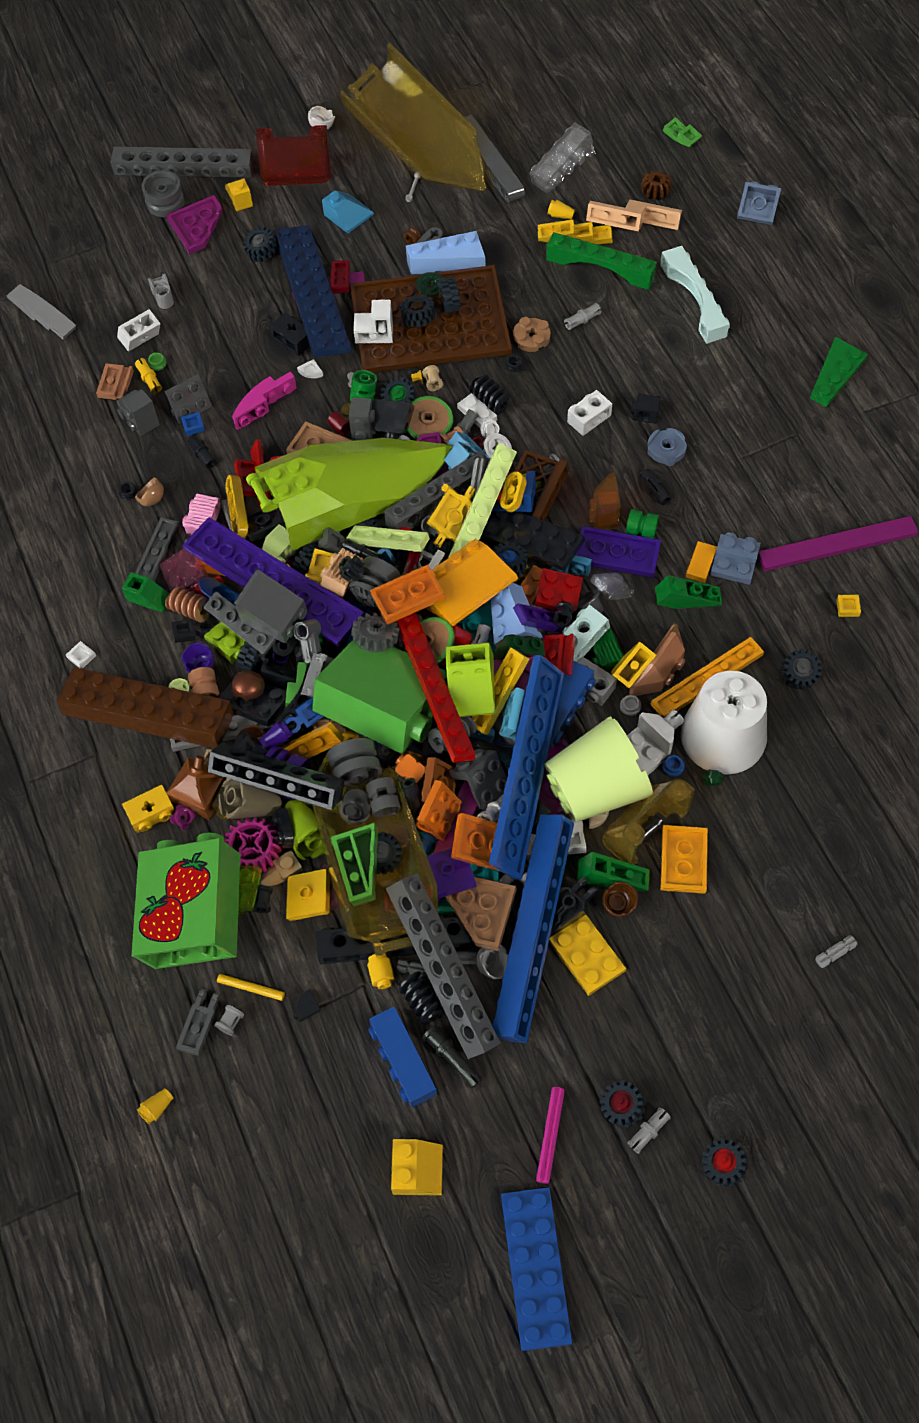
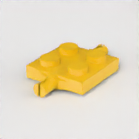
M469 486L464 495L457 494L450 488L446 491L427 521V524L439 533L433 542L434 545L441 548L446 538L454 542L456 541L471 506V498L476 492L475 488L472 490L473 487Z

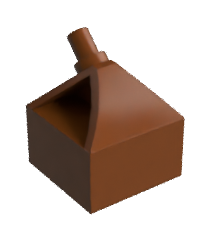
M197 755L195 760L188 757L169 788L167 795L173 805H183L184 808L190 809L196 815L210 820L219 804V794L224 792L225 787H222L227 778L208 772V765L203 764L205 759L203 756Z

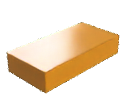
M700 541L697 542L686 578L702 583L706 582L717 546Z

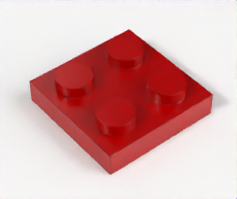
M543 568L534 606L555 611V607L559 602L566 601L573 605V615L575 616L583 577Z

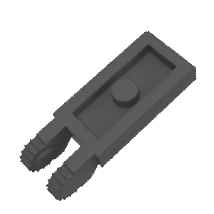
M200 989L178 1040L177 1050L200 1056L216 1013L215 1010L220 1001V994L214 993L208 1008L203 1007V1004L207 997V990Z

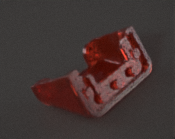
M315 125L309 130V136L274 138V133L269 128H256L260 174L264 185L326 183L330 180L331 155L327 125Z

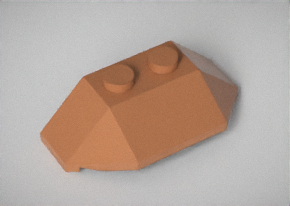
M673 623L653 652L656 654L655 658L632 684L629 695L639 696L662 691L666 685L669 686L675 677L674 672L683 667L685 663L683 658L685 648L677 624Z

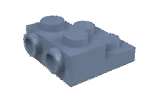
M754 181L746 182L737 219L772 225L781 188L775 185H760Z
M734 533L721 534L710 576L750 585L761 543L752 537L741 539L737 538Z

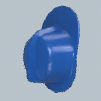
M204 577L198 583L199 588L208 596V599L211 598L214 592H218L234 604L240 593L230 589L222 582L210 577Z

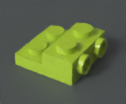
M222 622L218 623L204 635L205 640L231 664L237 661L239 658L238 654L242 651L241 647L245 645V640Z

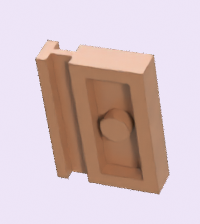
M105 364L96 392L97 397L116 400V398L120 399L125 396L134 372L132 366L127 368L124 365Z

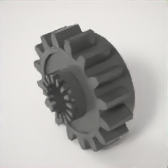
M366 613L365 618L359 616L358 621L354 620L352 626L353 641L357 642L359 647L369 652L386 651L389 648H393V643L397 644L398 623L393 622L387 625L382 615L378 616L377 613H374L373 616H370Z

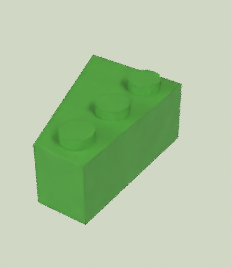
M372 823L332 836L331 840L350 903L355 907L376 900L378 827L376 824Z

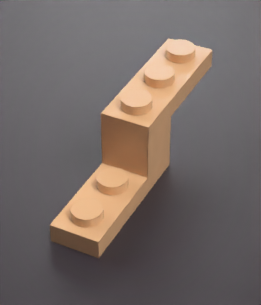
M629 200L625 208L590 201L586 221L639 231L642 223L678 230L682 210L635 200Z

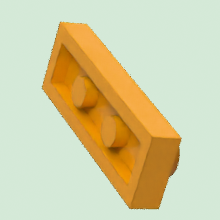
M329 722L284 744L282 749L289 750L291 756L298 754L311 758L342 743L344 737Z

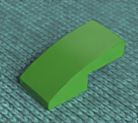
M676 117L666 124L662 130L673 140L688 147H691L702 137L690 124L686 127Z
M298 662L296 683H287L285 707L290 704L301 689L307 663Z

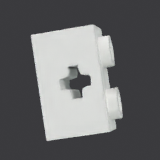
M149 309L120 325L117 337L129 352L158 335L160 322Z

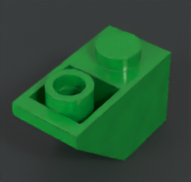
M130 572L122 587L126 600L163 613L166 609L165 600L169 593L150 578Z

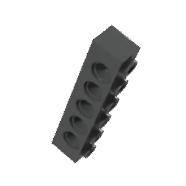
M479 451L384 511L386 526L389 529L397 530L402 527L415 528L421 524L426 516L432 515L445 494L441 489L444 484H448L460 495H464L471 484L475 459L483 458L486 460L484 473L490 460Z

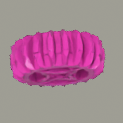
M255 817L252 822H250L249 818H246L243 824L238 820L237 827L230 825L231 833L225 832L226 840L224 842L235 849L237 842L241 841L242 846L239 848L240 873L244 871L245 875L249 876L250 872L253 871L255 875H258V870L262 869L263 872H266L267 865L270 867L274 866L272 860L279 858L277 853H280L282 849L279 846L280 844L277 843V830H274V826L271 823L267 825L266 820L263 819L259 822L258 818ZM268 839V848L263 852L261 847L265 844L264 841ZM247 844H248L249 846H250V845H253V846L255 845L256 848H255V847H253V848L249 847V848H248Z

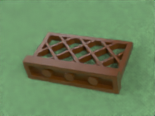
M525 450L514 472L526 473L527 475V471L539 468L541 476L535 479L536 482L544 480L545 486L542 489L535 490L537 502L533 505L531 514L530 512L522 513H527L544 521L569 472L568 461L562 459L556 461ZM529 457L535 459L537 464L526 468L525 461ZM548 464L554 466L553 470L544 474L541 468Z

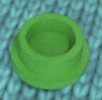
M152 353L147 361L150 369L154 371L163 369L167 363L166 358L160 353Z

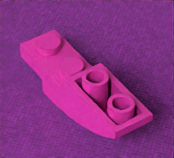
M289 372L275 381L269 376L256 385L241 400L233 414L235 428L239 430L257 418L263 417L269 412V404L276 402L279 398L297 389L294 375Z

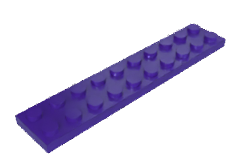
M210 517L182 545L185 551L242 587L246 586L256 570H260L302 598L307 608L304 620L316 619L321 625V633L319 635L338 647L352 633L354 620L358 621L359 616L365 617L364 612Z

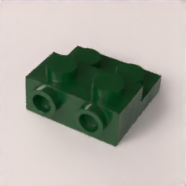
M514 634L505 635L502 640L496 643V651L493 652L494 660L504 659L510 647L526 657H533L534 655L545 656L543 639L533 636L521 637Z

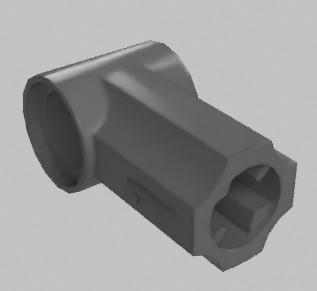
M308 619L296 623L293 628L294 636L300 641L304 663H310L313 653L322 654L318 638L321 633V625L316 619Z

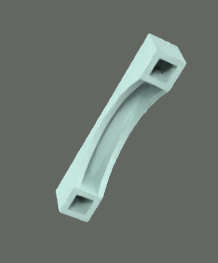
M683 246L663 251L660 265L667 277L685 286L694 295L700 306L699 332L706 344L726 338L730 328L729 320L722 314L720 305L716 304L713 293L706 287L705 280L700 277L697 266L691 262L689 253L684 250Z

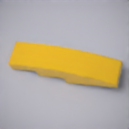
M574 220L538 225V240L542 242H548L552 233L555 232L594 244L613 243L612 227L610 225L593 227L592 222L574 225Z

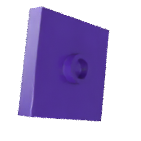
M452 849L420 858L433 900L477 887L470 864L451 858Z

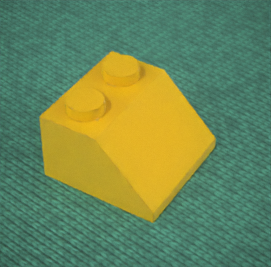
M393 1139L391 1180L393 1195H442L443 1145L418 1139Z

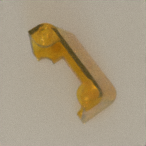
M681 779L653 784L652 796L634 802L604 831L603 844L621 861L635 865L639 859L636 855L637 847L643 842L645 837L642 826L649 821L648 818L650 816L653 817L658 811L666 818L674 813L679 814L683 818L690 811L695 789L690 784Z

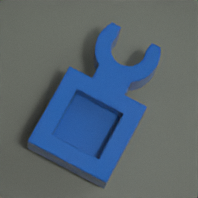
M311 697L294 709L298 715L295 717L289 716L284 722L288 724L290 721H294L296 725L290 731L296 733L300 730L301 724L304 723L308 728L324 716L312 711L313 697Z

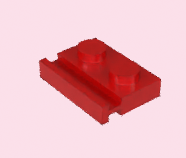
M544 635V658L561 670L564 675L572 676L575 635Z

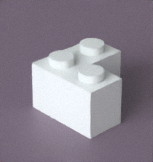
M372 300L371 313H354L355 343H393L391 300Z

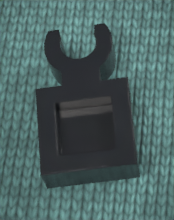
M192 620L171 622L175 643L194 641L195 636L204 637L209 632V629H202L207 628V620L201 623L197 622L196 624H193Z

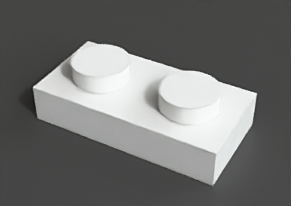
M472 393L457 403V408L464 415H466L468 409L479 415L474 422L479 428H481L485 420L497 421V415Z

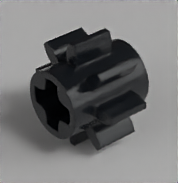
M356 555L353 558L346 556L339 564V569L341 570L339 574L347 582L351 579L358 581L365 572L363 568L364 563Z

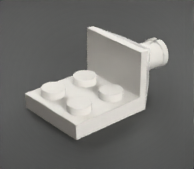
M676 710L670 711L664 718L657 714L641 713L639 715L638 727L627 735L639 756L636 762L640 771L645 770L647 775L661 765L671 754L674 730L684 723V719L680 714L675 717L678 713Z

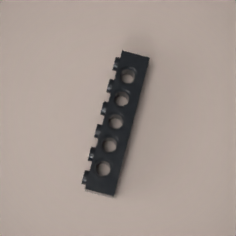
M221 743L210 752L208 772L330 810L342 799L345 780L225 743Z

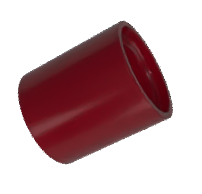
M339 410L334 411L329 416L328 424L341 436H345L351 431L349 419Z

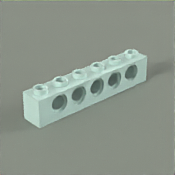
M591 605L586 609H582L577 614L576 620L568 627H565L562 632L565 636L574 634L576 637L574 661L576 662L581 657H584L610 628L609 619ZM583 627L589 628L585 633L579 632Z

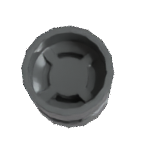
M378 778L366 784L368 798L372 799L370 806L374 817L389 816L401 810L399 797L394 795L397 790L393 778Z

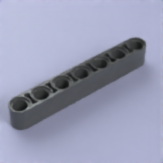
M470 114L455 120L454 126L457 134L505 201L510 203L524 197L525 190L522 183L474 117Z

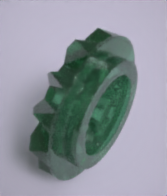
M435 272L424 273L416 280V290L420 292V295L425 294L428 297L433 295L435 297L439 293L438 279H443V277Z

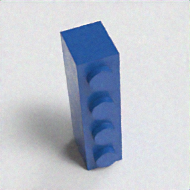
M574 660L572 676L567 674L563 677L549 745L552 749L556 743H561L565 735L563 731L567 725L570 726L573 723L576 709H580L586 699L584 697L588 690L591 691L596 683L594 670Z
M395 1007L370 1018L371 1027L368 1028V1031L373 1041L378 1039L381 1045L378 1051L383 1061L388 1060L392 1067L388 1071L393 1081H398L402 1088L398 1091L403 1102H409L411 1108L436 1096V1088Z

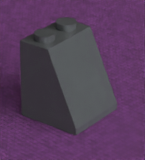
M260 570L255 571L234 602L243 624L283 643H286L289 637L291 638L294 635V625L304 620L307 614V608L302 598Z

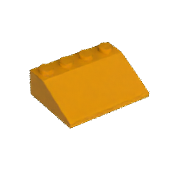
M475 538L431 570L445 593L446 599L430 605L426 609L439 618L445 619L453 627L517 580L518 576L486 544Z

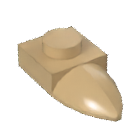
M291 850L278 859L273 860L274 866L269 867L263 873L259 885H278L288 880V876L297 875L303 871L302 866Z

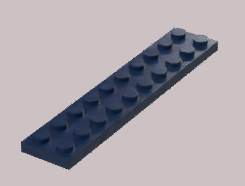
M310 226L274 229V235L313 356L351 353V346Z

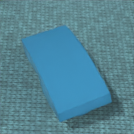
M575 556L565 571L547 565V569L567 574L570 570L577 575L588 576L591 571L592 559Z

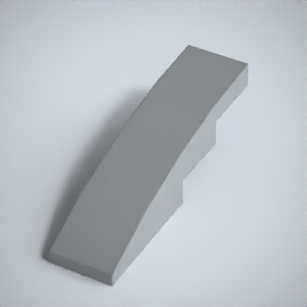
M20 284L7 295V298L34 322L37 320L48 331L51 329L62 340L76 329V325L64 314Z

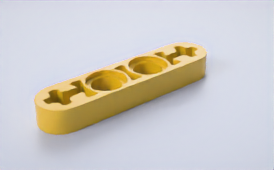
M228 475L226 479V494L232 531L245 539L248 533V522L240 476Z

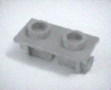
M313 653L301 694L310 697L314 696L315 678L334 660L333 658L325 654Z

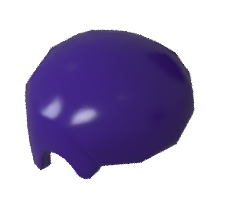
M200 642L193 643L185 648L181 655L184 668L188 673L200 667L213 668L214 655L206 644Z

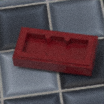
M350 260L332 261L330 285L332 293L349 292Z

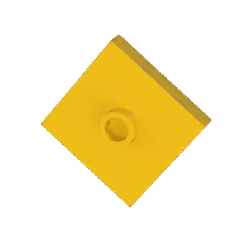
M328 869L288 876L286 919L293 921L329 914L330 871Z

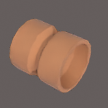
M200 667L188 674L192 693L216 698L220 696L215 672L212 668Z

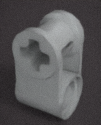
M164 273L161 277L154 279L148 278L152 294L155 296L158 306L162 309L170 308L174 304L166 274Z

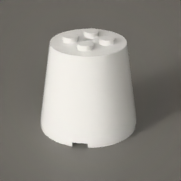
M723 671L713 675L704 683L686 713L684 723L681 726L683 748L694 763L707 771L710 769L719 770L722 774H735L749 769L760 759L767 743V698L761 684L752 676L739 671Z

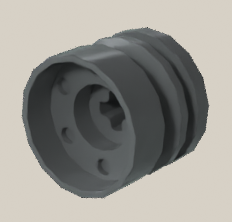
M368 556L363 560V568L365 569L363 576L358 581L352 580L347 589L349 594L359 603L373 610L380 611L370 590L402 575L386 561Z

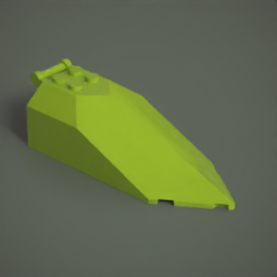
M392 438L314 444L256 466V473L249 474L246 477V481L254 489L261 502L260 507L263 512H270L279 508L286 525L290 548L295 550L322 538L323 530L328 527L339 532L378 516L427 485V483H430L445 463L444 459L452 450V445ZM270 491L273 499H268L265 492Z

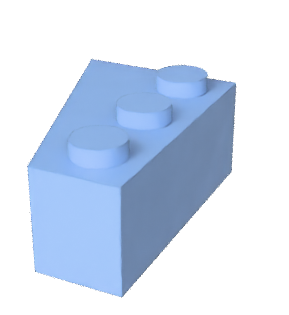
M511 583L491 598L494 645L502 640L505 635L509 634L521 637L533 636L540 639L543 638L541 632L537 631V628L521 625L513 610V607L518 603L530 606L522 586Z

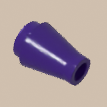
M284 721L277 722L259 738V741L268 749L288 741L289 737L293 734Z

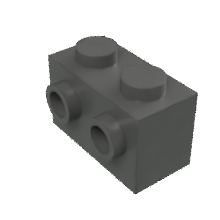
M352 397L349 412L352 440L372 439V434L376 433L374 422L375 410L372 408V400Z

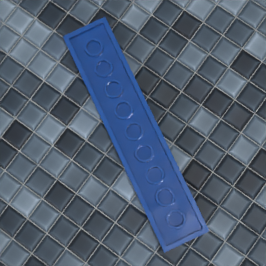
M534 655L530 667L526 694L517 727V735L508 769V777L499 811L493 847L490 853L489 864L513 879H522L545 769L544 763H546L564 677V673L542 655Z

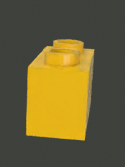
M162 785L122 804L136 833L148 831L153 825L170 820V817L175 813L173 805Z

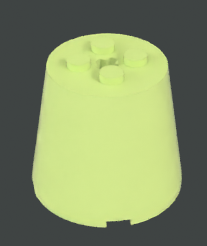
M611 716L544 763L548 773L546 776L551 784L550 787L553 794L560 799L565 814L569 813L575 823L653 795L652 786L646 771H640L636 762L639 758L636 750L622 727Z

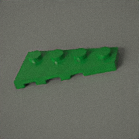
M835 337L810 399L827 408L865 362L868 354Z

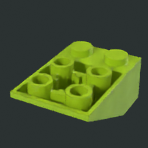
M480 643L446 647L448 690L459 716L495 714L494 655L490 644Z

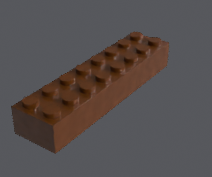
M73 667L56 700L62 714L210 748H216L222 743L234 716L230 700Z

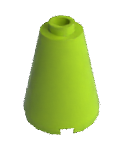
M291 800L287 802L284 808L287 809L294 836L293 849L297 857L306 860L305 857L311 856L314 859L328 851L333 845L331 837L335 836L334 830L302 801Z

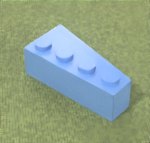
M476 231L406 245L407 263L411 274L435 273L436 271L443 272L486 266L485 255Z

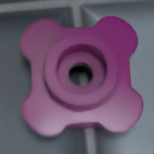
M183 805L176 806V811L170 817V822L177 824L182 830L189 829V824L195 818V813L188 808H184Z

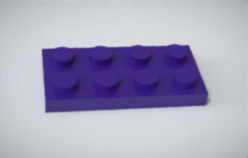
M582 526L580 535L584 536L585 542L575 556L592 559L591 567L654 578L661 540Z

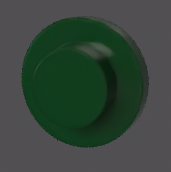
M719 770L707 771L706 775L702 776L705 786L723 784L724 774H719Z

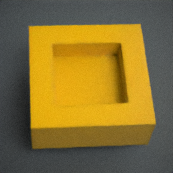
M859 595L837 596L839 617L860 616Z

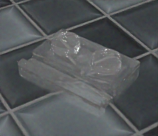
M615 572L594 574L590 579L603 594L608 593L610 595L608 597L610 600L630 598L634 593L633 590L627 589L628 585L623 581V577Z

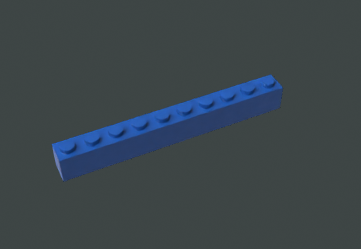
M540 815L536 828L537 832L534 845L532 846L530 863L527 868L525 885L522 890L520 908L517 912V921L512 935L510 952L507 957L505 975L502 979V988L497 1001L495 1019L492 1024L497 1037L503 1041L527 1044L574 822L564 815Z

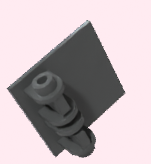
M199 374L164 391L172 407L170 411L176 417L179 424L182 423V416L197 412L201 413L212 407Z

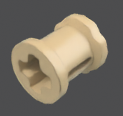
M431 365L423 369L422 374L426 378L428 390L436 391L441 389L443 382L439 378L438 367Z

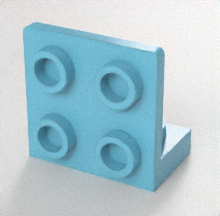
M515 688L507 699L500 736L516 740L517 727L524 703V689Z

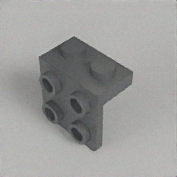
M480 748L474 750L476 754L474 760L458 762L456 767L449 772L452 779L468 781L478 808L485 810L489 803L496 801L504 794L507 778L497 752Z

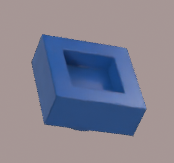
M199 412L181 417L186 436L205 431Z

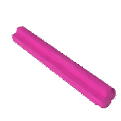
M553 1087L551 1091L536 1179L537 1182L548 1184L550 1181L565 1092L560 1087Z

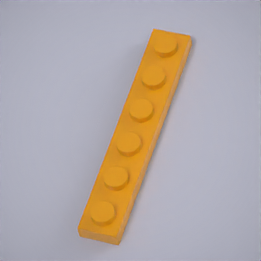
M749 637L653 699L651 706L664 718L670 711H678L694 701L702 686L710 677L723 671H740L762 657L764 651L752 637Z

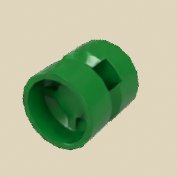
M359 370L353 373L350 401H352V397L371 399L373 404L377 384V376L367 370Z
M632 508L627 522L626 534L638 535L641 533L642 537L654 539L659 514L648 512L644 515L641 510Z

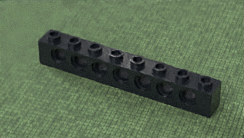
M439 916L455 949L482 948L474 944L458 916L450 918ZM394 920L389 922V924L382 925L380 923H369L367 926L362 927L347 925L343 929L326 927L321 931H316L317 957L320 965L368 960L370 956L377 953H385L387 958L417 955L411 940L403 938L407 932L401 920ZM453 928L460 931L457 935H450L448 933ZM385 935L392 937L389 942H382L380 939ZM361 938L369 939L364 945L357 943ZM339 940L346 941V944L342 947L335 946V943Z

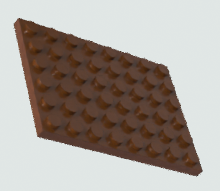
M495 265L350 283L354 313H371L372 300H391L393 343H359L363 370L374 373L512 354ZM453 276L457 289L460 291L461 309L445 313L442 308L441 299H438V279ZM413 295L415 297H418V295L424 297L426 295L428 298H432L435 308V319L430 324L427 323L426 326H423V324L420 325L421 327H417V325L411 327V324L407 326L402 320L400 305L403 304L402 301H407L406 298H412Z

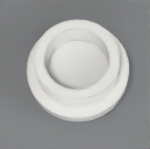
M490 419L485 420L480 428L482 436L486 438L490 434L499 433L497 422Z

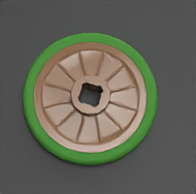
M423 396L412 401L415 407L407 432L417 440L420 435L440 432V435L449 433L453 425V414L450 407L443 400L433 396Z
M430 617L420 621V624L436 662L439 664L446 658V647L453 646L454 630L445 619Z

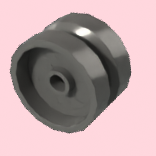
M161 170L155 171L144 178L141 184L147 209L151 214L158 217H166L167 214L183 208L185 204L180 179L176 174L171 171Z
M357 738L347 740L335 745L327 753L330 767L334 768L332 774L334 777L345 780L344 787H354L368 783L379 777L382 773L379 759L375 757L377 752L374 741L371 739Z

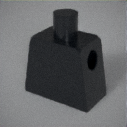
M375 399L376 431L385 434L384 438L396 439V435L406 436L415 406L407 402Z

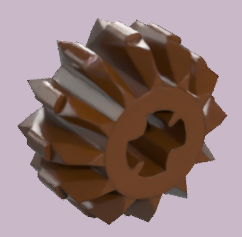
M651 170L649 174L646 173L641 182L643 195H647V199L652 197L654 201L656 198L662 200L663 197H667L672 186L670 176L666 175L665 172L660 173L659 170L657 172Z

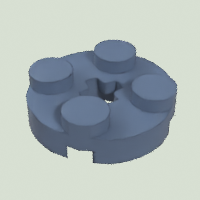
M666 428V430L662 431L660 429L656 430L650 435L647 453L655 461L667 466H673L675 462L680 461L685 456L687 443L680 431ZM670 444L671 446L670 448H665L663 445Z

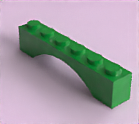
M555 232L552 233L547 243L546 260L561 265L576 262L600 265L616 272L631 285L647 290L650 289L655 278L657 261Z

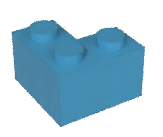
M455 432L447 443L452 445V450L444 461L449 465L448 469L450 470L479 451L489 460L491 458L467 434Z

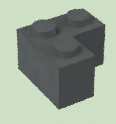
M135 389L117 400L118 414L122 419L127 420L130 429L133 432L136 431L140 437L160 425L153 402L142 389L139 391Z

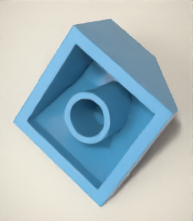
M335 190L322 199L324 216L348 234L374 215L373 211L348 193Z

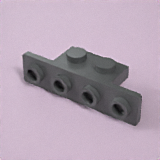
M214 592L205 604L204 609L263 655L267 653L276 641V639L243 624L236 606L218 592Z

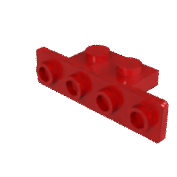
M256 439L251 448L252 461L236 459L234 463L236 476H240L243 496L257 497L252 486L248 485L246 477L249 474L256 473V466L264 464V448L261 447V440ZM268 491L265 492L267 498L271 500V496L268 494ZM257 497L258 507H259V509H260V508H261V507H260L261 502L259 501V499H258V497Z

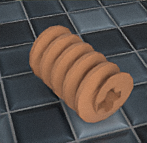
M180 586L174 588L165 600L167 609L200 623L205 622L210 614L204 609L205 604L209 600L207 597H202L200 594Z

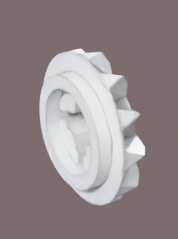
M499 433L490 434L483 442V451L490 458L494 452L492 448L498 443L511 449L512 447L509 440Z

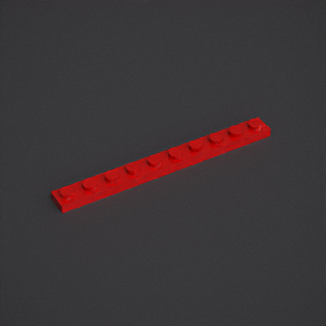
M416 612L395 621L398 623L397 628H399L400 636L452 762L474 760L475 751Z

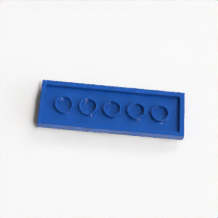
M550 1187L501 1194L521 1352L572 1345Z

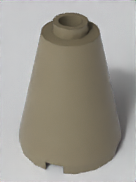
M229 778L224 781L222 787H225L224 792L219 794L218 798L220 813L229 819L272 816L276 809L282 808L281 798L274 792Z

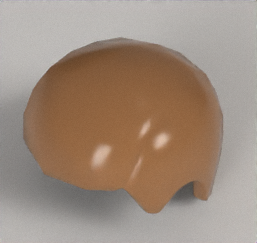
M154 477L136 494L135 498L143 506L156 505L164 494V487Z

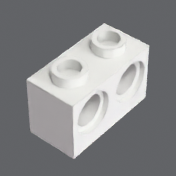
M595 390L593 393L587 394L582 401L569 408L567 422L584 436L611 416L612 403L599 391Z

